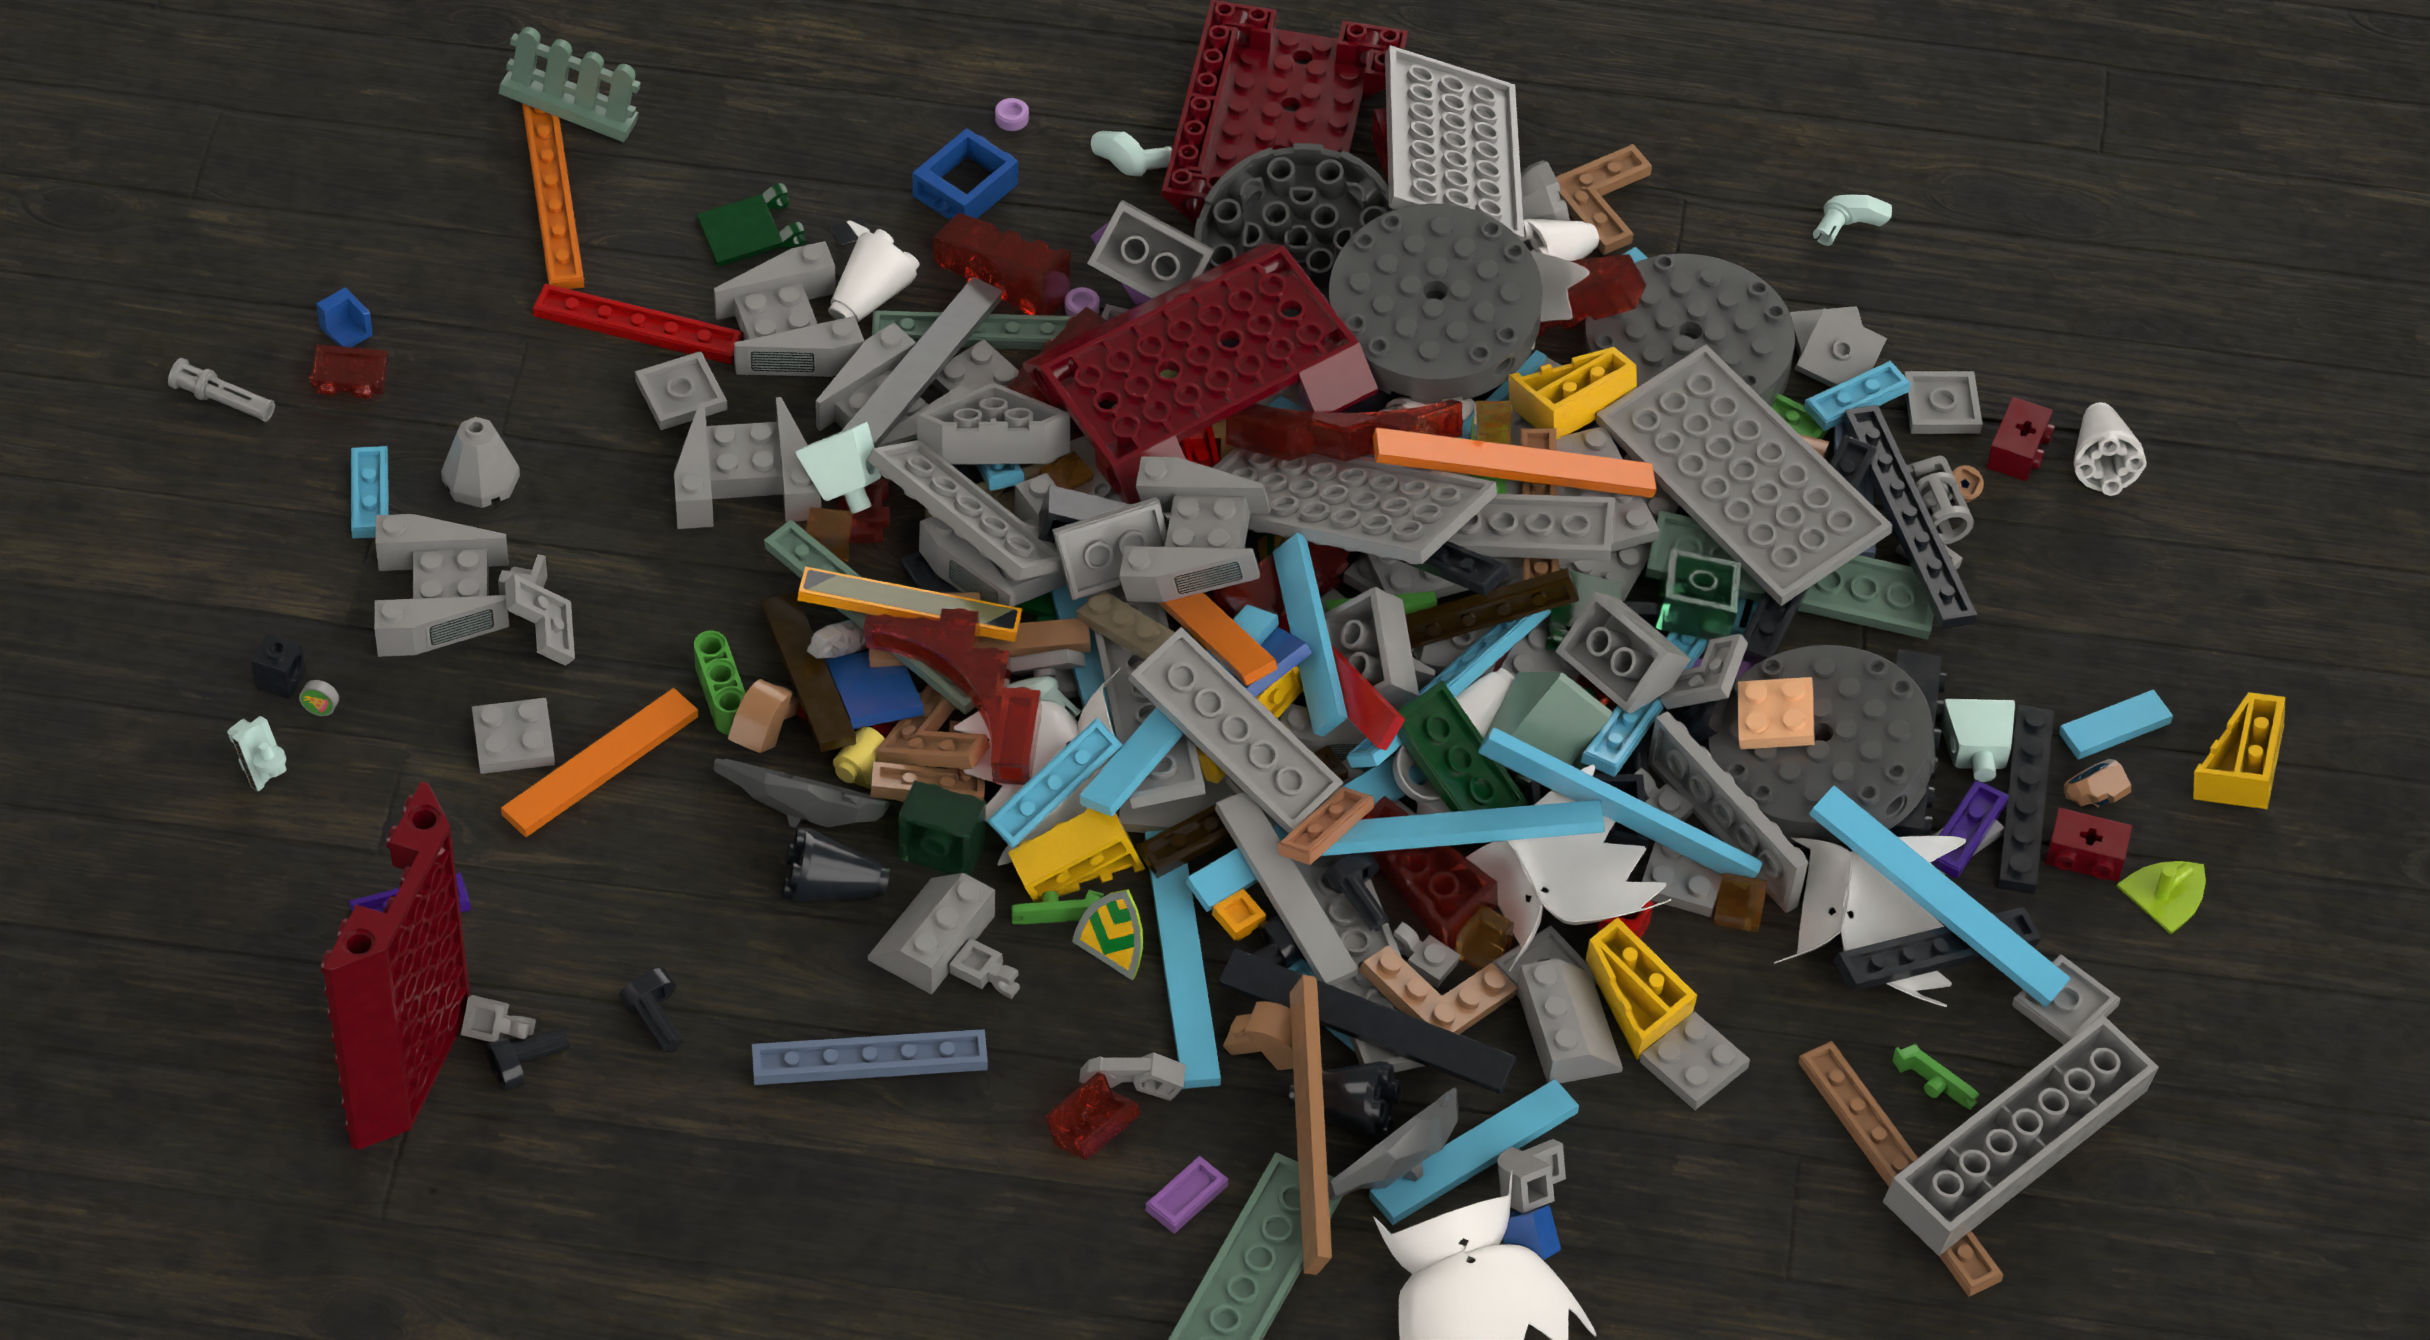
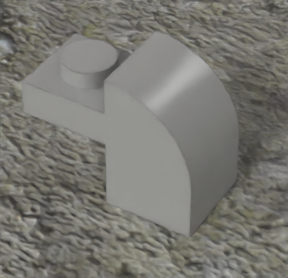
M1554 1139L1524 1151L1511 1147L1502 1152L1497 1160L1500 1195L1502 1197L1509 1194V1181L1511 1170H1513L1510 1207L1523 1214L1555 1201L1553 1184L1566 1179L1563 1143Z

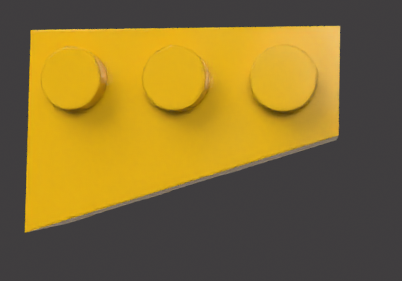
M1615 347L1573 357L1571 364L1553 368L1551 364L1540 366V372L1521 377L1519 372L1509 374V407L1536 429L1556 428L1557 440L1596 420L1598 412L1636 389V364Z
M2248 692L2228 721L2225 732L2210 747V753L2203 764L2199 763L2195 769L2194 800L2268 809L2284 728L2285 697Z
M1087 808L1084 813L1066 822L1056 824L1051 830L1034 839L1023 841L1017 848L1008 852L1024 887L1034 903L1042 902L1041 895L1047 891H1055L1059 897L1080 890L1079 883L1098 877L1101 883L1113 880L1112 873L1130 867L1133 868L1134 872L1145 869L1117 814L1115 813L1111 817Z
M1618 917L1590 939L1586 962L1636 1060L1641 1058V1053L1693 1013L1697 994Z

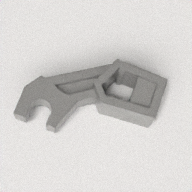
M1154 1052L1141 1058L1097 1057L1088 1060L1081 1068L1079 1082L1087 1084L1091 1079H1101L1100 1089L1105 1091L1122 1082H1133L1137 1091L1171 1101L1184 1087L1186 1065Z

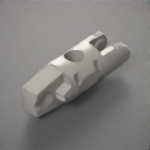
M852 620L831 624L814 633L807 652L817 659L844 656L868 649L870 635Z

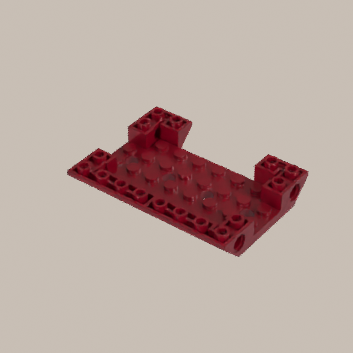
M1211 0L1161 195L1193 224H1196L1197 218L1199 219L1205 205V198L1216 182L1237 163L1257 152L1272 147L1273 150L1293 147L1294 143H1311L1323 145L1325 149L1340 153L1342 151L1350 153L1361 103L1368 97L1386 89V52L1390 45L1405 50L1408 31L1343 20L1338 39L1275 29L1277 14L1275 9ZM1306 60L1308 61V64L1302 65L1296 63L1295 61ZM1295 107L1297 110L1295 112H1288L1283 108Z
M1264 243L1023 362V368L1051 406L1068 412L1095 449L1096 467L1120 500L1127 504L1141 502L1136 488L1141 457H1178L1185 459L1179 444L1180 441L1297 382L1298 399L1317 423L1378 393V387L1359 341L1285 246ZM1286 309L1298 310L1300 314L1296 317H1286L1282 312ZM1231 339L1238 341L1239 345L1228 348L1221 343L1224 340ZM1169 369L1176 371L1178 375L1174 378H1164L1160 373ZM1105 400L1117 404L1112 409H1103L1098 406L1100 402Z
M422 781L415 794L407 797L403 806V817L398 826L393 825L386 841V847L390 849L392 866L404 869L399 891L396 896H390L384 913L356 905L349 919L344 918L337 933V942L333 950L326 951L320 967V971L324 974L325 978L324 995L328 997V1019L331 1020L333 1029L331 1041L335 1043L336 1048L335 1064L338 1065L340 1074L338 1086L342 1088L343 1093L342 1109H345L346 1113L345 1130L349 1132L351 1148L356 1150L411 1130L463 1026L467 1000L470 997L450 824L429 783Z

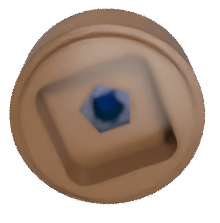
M1963 465L1952 471L1966 503L1973 501L1981 494L1984 481L1978 470L1971 466Z

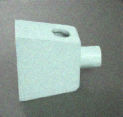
M867 422L795 451L825 501L844 495L852 514L872 506L864 487L879 480L881 474L879 469L868 461L874 445Z
M1945 699L1940 726L1955 767L1973 768L1974 778L1980 782L1991 781L1996 776V769L2006 767L2012 744L2015 700Z

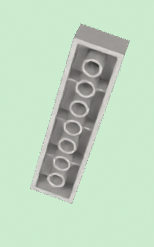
M2102 1015L1897 1174L1889 1186L1883 1203L1940 1256L2147 1092L2159 1066Z

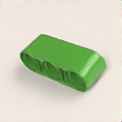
M713 630L700 633L694 641L695 668L716 728L721 733L729 735L738 707L746 693L726 638L720 632Z

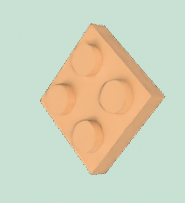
M1812 677L1739 681L1738 728L1740 749L1815 745Z

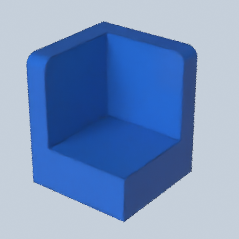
M346 287L316 303L319 327L342 350L346 351L373 335L369 310Z
M1543 1205L1524 1214L1517 1210L1511 1212L1507 1229L1503 1236L1504 1245L1511 1244L1527 1247L1534 1251L1542 1260L1560 1251L1561 1246L1550 1205Z

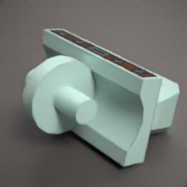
M259 716L251 723L242 719L228 730L227 733L231 742L235 745L239 755V763L247 775L251 788L260 791L270 778L277 777L287 770L285 767V752L281 747L277 746L267 719Z

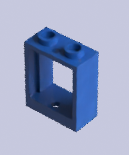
M966 128L912 173L913 197L962 229H966L1018 185V161L1011 154L1003 152L989 143L983 136H978ZM966 157L992 172L990 176L968 194L942 179L944 175Z

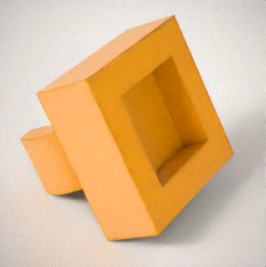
M1244 889L1213 906L1212 910L1214 918L1234 941H1239L1250 935L1252 930L1256 929L1266 919V914Z

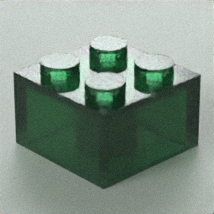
M1670 548L1660 579L1656 628L1706 640L1729 636L1738 609L1741 563Z
M914 780L899 812V859L950 875L965 873L971 877L985 848L986 801L970 794H960L943 789L936 784H926Z

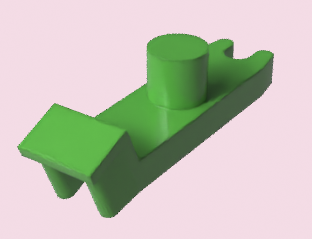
M1088 890L1086 898L1083 900L1059 901L1057 892H1044L1041 895L1042 902L1012 905V924L1080 921L1083 913L1095 901L1102 898L1104 893Z
M1916 1044L1901 1050L1899 1047L1895 1048L1892 1061L1899 1072L1912 1069L1928 1080L1924 1085V1090L1930 1097L1937 1098L1944 1092L1969 1110L1977 1104L1975 1099L1979 1096V1093L1921 1051Z

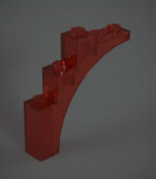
M1450 399L1432 405L1409 409L1362 413L1298 411L1255 403L1226 418V444L1285 461L1317 454L1347 462L1368 454L1375 456L1373 434L1376 428L1453 438L1461 437L1463 426L1462 402Z
M942 608L940 620H930L925 617H893L888 614L879 616L866 615L864 622L866 648L894 652L920 661L945 675L965 692L980 712L990 734L993 783L1025 785L1032 779L1042 716L1041 691L1031 690L1026 687L1009 688L1011 676L1009 651L993 647L978 648L980 638L978 611H969L964 608Z

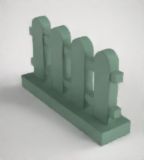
M532 27L523 28L519 35L514 33L510 45L516 47L514 59L510 58L507 63L506 70L509 71L500 83L499 94L621 142L626 141L637 122L639 113L636 111V107L630 105L632 92L637 94L641 82L635 80L636 74L631 66L620 64L613 72L603 68L604 60L596 52H587L583 59L572 56V47L565 40L557 39L549 47L540 43L541 36ZM538 56L548 59L546 72L536 68ZM569 68L579 71L577 84L567 81ZM601 80L611 84L609 96L599 93Z

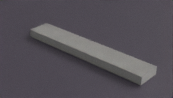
M1244 791L1216 802L1215 810L1317 979L1334 986L1357 976L1359 968L1294 861L1279 855L1278 843L1281 840L1261 807Z

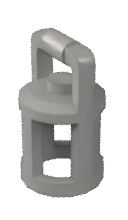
M1936 456L1907 465L1912 477L1939 469L1943 471L1927 475L1915 484L1926 508L1930 509L1933 514L1931 518L1935 527L1938 525L1941 532L1939 535L1945 545L1951 544L1966 536L1973 528L1974 520L1946 458ZM1954 498L1957 506H1951L1949 500ZM1953 517L1963 518L1962 524L1955 530H1952L1948 519Z

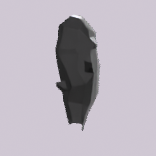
M716 759L714 762V771L717 774L741 786L753 799L786 814L789 826L798 828L804 820L827 828L855 822L877 821L888 810L890 803L881 798L870 797L868 794L794 776L785 772L774 771L729 759Z
M1454 1087L1446 1092L1438 1100L1414 1116L1332 1179L1331 1183L1328 1184L1329 1200L1334 1201L1358 1189L1386 1188L1402 1176L1415 1182L1423 1176L1422 1162L1443 1149L1458 1121L1457 1089Z

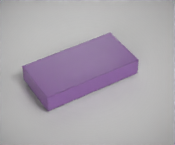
M1199 1156L1146 1203L1145 1211L1175 1234L1228 1186V1178Z

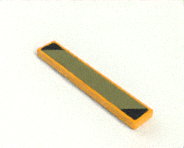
M805 567L798 592V600L1010 642H1015L1022 613V608Z

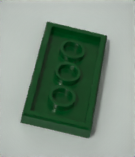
M1443 680L1398 710L1406 719L1397 733L1398 737L1451 812L1519 807L1529 803L1502 764L1478 753L1484 738Z

